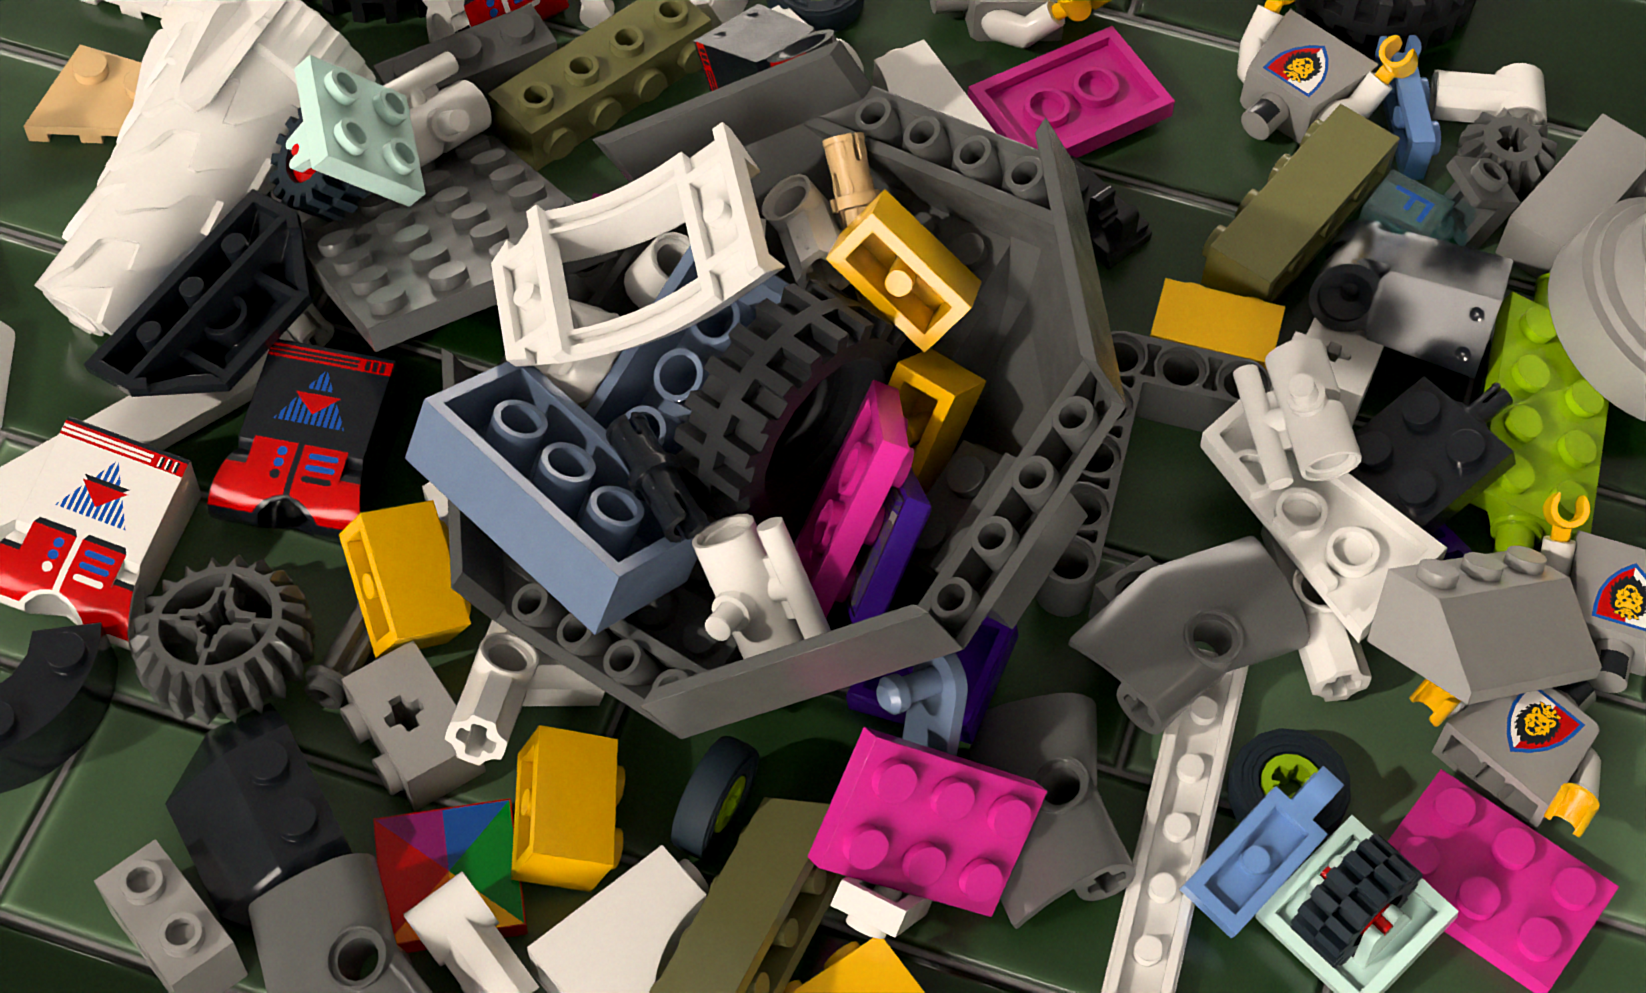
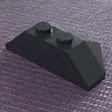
M252 189L83 364L87 371L131 397L230 391L313 302L302 223L298 212Z
M271 703L263 706L262 714L253 710L238 717L236 723L230 721L208 731L165 803L221 921L253 933L248 908L255 899L305 870L330 859L353 854L287 723Z

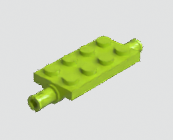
M1550 273L1539 276L1535 281L1534 302L1512 292L1502 301L1496 319L1484 392L1493 383H1499L1501 389L1505 388L1511 395L1513 404L1507 406L1486 425L1489 431L1514 451L1516 464L1470 502L1488 512L1491 526L1490 535L1495 540L1493 553L1507 551L1510 546H1523L1534 550V546L1543 542L1544 536L1551 535L1552 526L1543 515V505L1545 500L1556 492H1561L1558 513L1566 521H1570L1574 517L1575 503L1578 496L1584 495L1587 497L1590 503L1589 517L1583 525L1572 528L1570 539H1574L1578 530L1591 534L1609 401L1581 375L1570 360L1557 336L1548 301Z

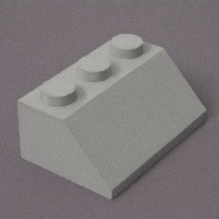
M1510 546L1507 551L1489 554L1469 552L1462 558L1443 561L1423 559L1417 565L1388 569L1367 638V642L1467 705L1598 678L1602 667L1570 577L1547 565V558L1540 552L1523 546Z

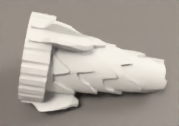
M167 0L159 13V16L162 18L160 22L163 29L158 30L153 36L142 59L133 108L122 125L116 141L117 145L105 165L106 167L98 180L96 189L63 232L62 238L68 242L34 285L43 291L44 296L69 318V322L88 334L93 333L103 336L106 332L112 335L252 189L264 195L271 192V198L281 203L282 200L276 198L273 193L277 185L270 182V173L278 169V166L270 164L272 153H280L282 145L277 144L276 140L279 133L287 135L289 132L285 125L290 116L299 119L297 109L301 105L294 68L306 57L312 55L375 82L376 78L373 72L367 67L361 55L351 47L350 43L338 31L330 26L329 22L317 12L311 10L303 1Z

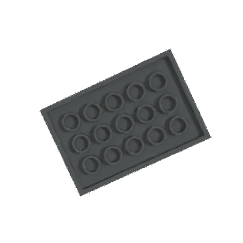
M478 134L453 150L442 153L438 158L421 167L426 194L410 207L369 192L365 199L357 196L356 200L359 207L353 213L345 211V218L339 221L334 219L326 221L301 211H296L301 218L310 274L374 351L377 352L496 305L497 298L491 262L506 240L513 245H517L527 231L529 224L526 211L535 205L547 211L571 206L576 203L493 135ZM614 251L595 257L562 263L564 276H569L617 257L618 253Z

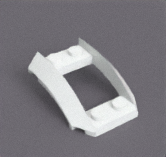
M721 122L712 129L715 140L689 158L681 151L648 174L610 193L567 207L544 211L538 205H535L526 211L529 224L527 231L517 245H513L506 240L491 262L505 355L508 362L517 367L565 363L614 353L659 340L713 316L785 268L783 264L768 252L750 181L761 171L731 128ZM686 223L698 278L678 291L635 312L607 322L574 329L562 263L625 249L653 239Z

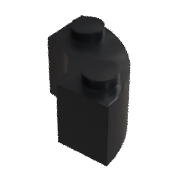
M101 622L32 631L27 655L12 676L0 683V794L32 783L55 770L86 743L101 723L113 697L118 676V659Z

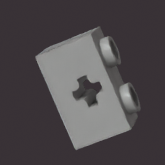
M413 640L341 679L348 705L340 708V713L346 726L358 744L369 739L379 757L372 760V763L386 790L391 796L402 791L415 812L486 772L484 763L478 766L457 758L456 750L451 743L445 740L448 726L457 706ZM408 726L411 731L408 732L405 727Z
M156 839L94 880L112 916L169 993H223L248 975L232 939Z

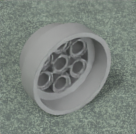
M1635 197L1616 202L1607 207L1563 246L1556 256L1550 271L1548 301L1557 336L1570 360L1581 375L1595 390L1616 407L1646 422V197Z

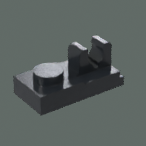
M1071 155L1070 157L1076 167L1094 256L1107 269H1110L1151 240L1152 232L1148 229L1149 223L1140 216L1135 206L1127 205L1116 195V190L1113 187L1105 184Z

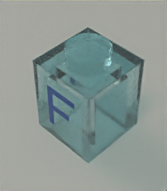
M1392 169L1364 204L1359 220L1377 221L1390 229L1392 233L1399 235L1407 231L1450 242L1454 229L1447 226L1455 202Z

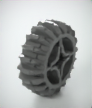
M237 555L228 566H222L212 557L208 568L199 572H195L186 566L184 579L177 583L163 580V596L144 598L145 614L133 619L136 637L130 640V644L132 647L131 655L137 666L135 671L142 686L147 687L153 700L160 704L162 709L171 707L173 712L178 714L183 721L197 713L198 718L209 725L219 713H225L226 717L236 723L240 710L252 707L262 714L264 699L269 696L286 699L287 686L285 681L303 680V663L314 659L312 639L315 638V623L309 611L310 607L304 592L299 590L298 585L293 584L292 579L287 576L284 569L273 572V569L267 565L264 559L257 561L249 567L248 563L240 555ZM178 659H190L192 664L185 663Z

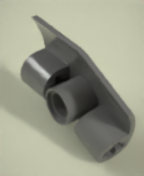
M1248 536L1154 566L1145 571L1070 638L1068 645L1102 666L1121 681L1116 696L1124 713L1139 728L1150 734L1157 735L1208 688L1220 683L1227 672L1248 665L1251 666L1307 646L1309 626L1298 598L1276 562L1255 537ZM1201 641L1209 644L1214 648L1218 656L1205 655L1199 651L1194 642Z
M1055 693L1013 701L986 710L974 741L970 744V761L1033 780L1047 790V794L1000 897L1014 928H1020L1044 907L1072 889L1076 891L1081 899L1087 901L1102 900L1125 889L1133 881L1136 869L1097 789L1096 703L1091 698L1082 694ZM1079 792L1069 803L1055 805L1059 798L1066 793Z
M354 853L330 859L280 883L249 905V916L267 993H433L413 968L408 953L396 944L391 924V915L377 860L373 855ZM378 953L379 960L375 970L371 975L360 980V971L363 963L368 957Z

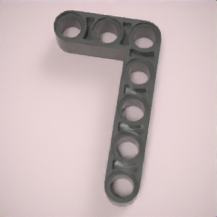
M1127 331L1111 332L1126 407L1085 467V469H1094L1101 473L1083 470L1070 490V493L1087 513L1088 517L1084 522L1089 525H1082L1036 593L1035 597L1045 611L1055 616H1074L1085 610L1092 599L1135 417L1204 432L1240 399L1233 377V372L1237 368L1248 364L1256 365L1265 392H1270L1271 380L1267 370L1262 365L1247 358ZM1056 573H1069L1076 576L1077 578L1065 579L1058 576Z

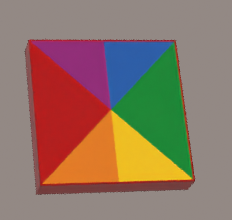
M511 798L373 819L377 864L391 915V924L396 944L407 953L428 949L403 914L461 871L499 921V924L495 927L503 938L528 934L522 881L511 880L514 815Z

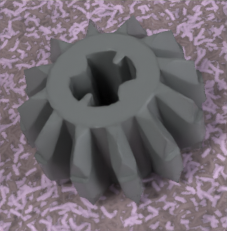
M1504 107L1496 117L1482 112L1478 119L1474 121V124L1467 125L1466 130H1463L1460 135L1456 156L1492 159L1504 169L1508 176L1507 183L1518 200L1523 202L1553 169L1558 143L1548 139V125L1533 126L1529 122V113L1521 118L1512 117Z

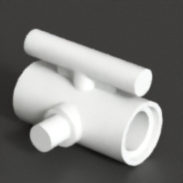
M443 52L383 85L406 96L420 160V168L438 158L442 153H447L490 127L492 120L491 110L486 98L473 83L467 80H458L446 88L438 90L436 84L457 73L459 69L456 58L450 52Z
M1296 339L1286 342L1269 352L1265 358V365L1273 391L1265 392L1258 367L1254 364L1241 366L1233 372L1269 489L1279 490L1288 487L1294 482L1285 454L1286 451L1292 449L1301 477L1308 481H1324L1336 478L1350 472L1359 465L1362 456L1345 405L1339 401L1341 393L1325 345L1320 339Z
M736 514L711 523L695 535L692 540L693 548L716 597L712 603L713 613L705 622L706 631L712 638L724 641L733 634L743 659L831 631L782 517L769 518L757 526L752 515Z

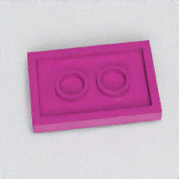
M1113 26L968 87L967 95L997 134L1038 149L1035 132L1046 117L1070 156L1073 155L1075 158L1171 117L1175 100Z
M876 380L872 381L794 544L826 618L835 601L843 603L848 597L856 576L857 567L854 561L862 545L871 546L878 537L885 515V508L882 504L891 486L900 488L903 485L913 462L914 450L909 447L906 434L908 419L903 417L899 390Z
M864 727L807 857L818 868L992 917L1047 794V790L1033 780Z
M1440 769L1387 841L1422 873V878L1459 911L1458 917L1444 932L1533 993L1549 992L1619 888L1618 885L1442 769Z

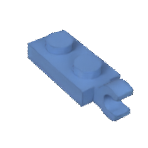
M1409 35L1404 53L1397 52L1393 55L1391 61H1401L1412 48L1415 49L1419 59L1422 46L1416 35ZM1380 36L1374 54V62L1379 64L1378 68L1383 65L1379 57V48L1382 42L1387 39V36ZM1417 66L1415 72L1409 77L1402 79L1394 78L1389 83L1393 89L1382 101L1389 132L1400 138L1395 157L1401 180L1424 179L1431 157L1438 155L1441 146L1438 121H1431L1428 109L1430 101L1429 82L1426 77H1420Z
M1322 766L1317 773L1311 775L1291 799L1275 786L1179 890L1230 938L1236 936L1328 835L1313 819L1341 790L1344 784L1325 766Z

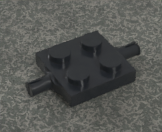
M1423 376L1354 433L1362 459L1359 465L1348 473L1431 535L1516 464L1514 451L1489 431L1486 425L1507 406L1513 404V399L1505 388L1501 389V385L1495 382L1470 405H1465L1462 402L1451 399Z

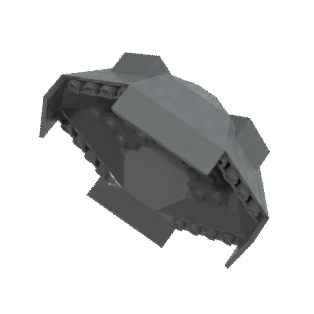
M838 40L592 139L629 181L627 184L653 171L681 151L689 158L715 140L712 129L723 122L731 128L761 171L750 181L759 216L761 219H766L762 214V205L765 197L777 183L791 175H806L829 202L835 199L830 168L822 141L846 133L864 132L867 159L874 188L880 189L881 192L884 189L887 190L982 281L972 308L930 348L985 379L986 383L948 464L926 495L932 510L887 613L852 624L845 602L835 601L826 618L831 631L743 659L733 634L727 640L718 641L712 638L706 631L705 622L713 613L712 603L716 597L697 558L687 582L594 635L448 499L451 588L494 622L680 739L964 650L986 616L1013 629L1088 517L1087 513L1070 493V490L1126 407L1075 163L1046 117L1035 132L1038 149H1035L872 86L841 40ZM766 219L765 240L768 252L781 263L783 255H786L778 231ZM686 223L669 231L686 235L689 238ZM655 238L617 250V257L566 276L565 282L568 298L601 308L609 313H617L620 317L641 309L627 295L624 278L630 265ZM907 337L903 346L911 350L912 356L923 352ZM441 348L443 390L476 376L456 356ZM506 355L502 357L497 366L507 362ZM798 529L795 530L792 537L793 544H795L800 533Z

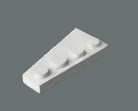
M1241 399L1202 433L1200 445L1202 450L1358 643L1370 632L1388 569L1417 565L1423 559L1443 561L1447 550L1446 546L1349 473L1324 481H1308L1302 478L1293 449L1286 451L1285 454L1294 482L1288 487L1279 490L1269 489Z

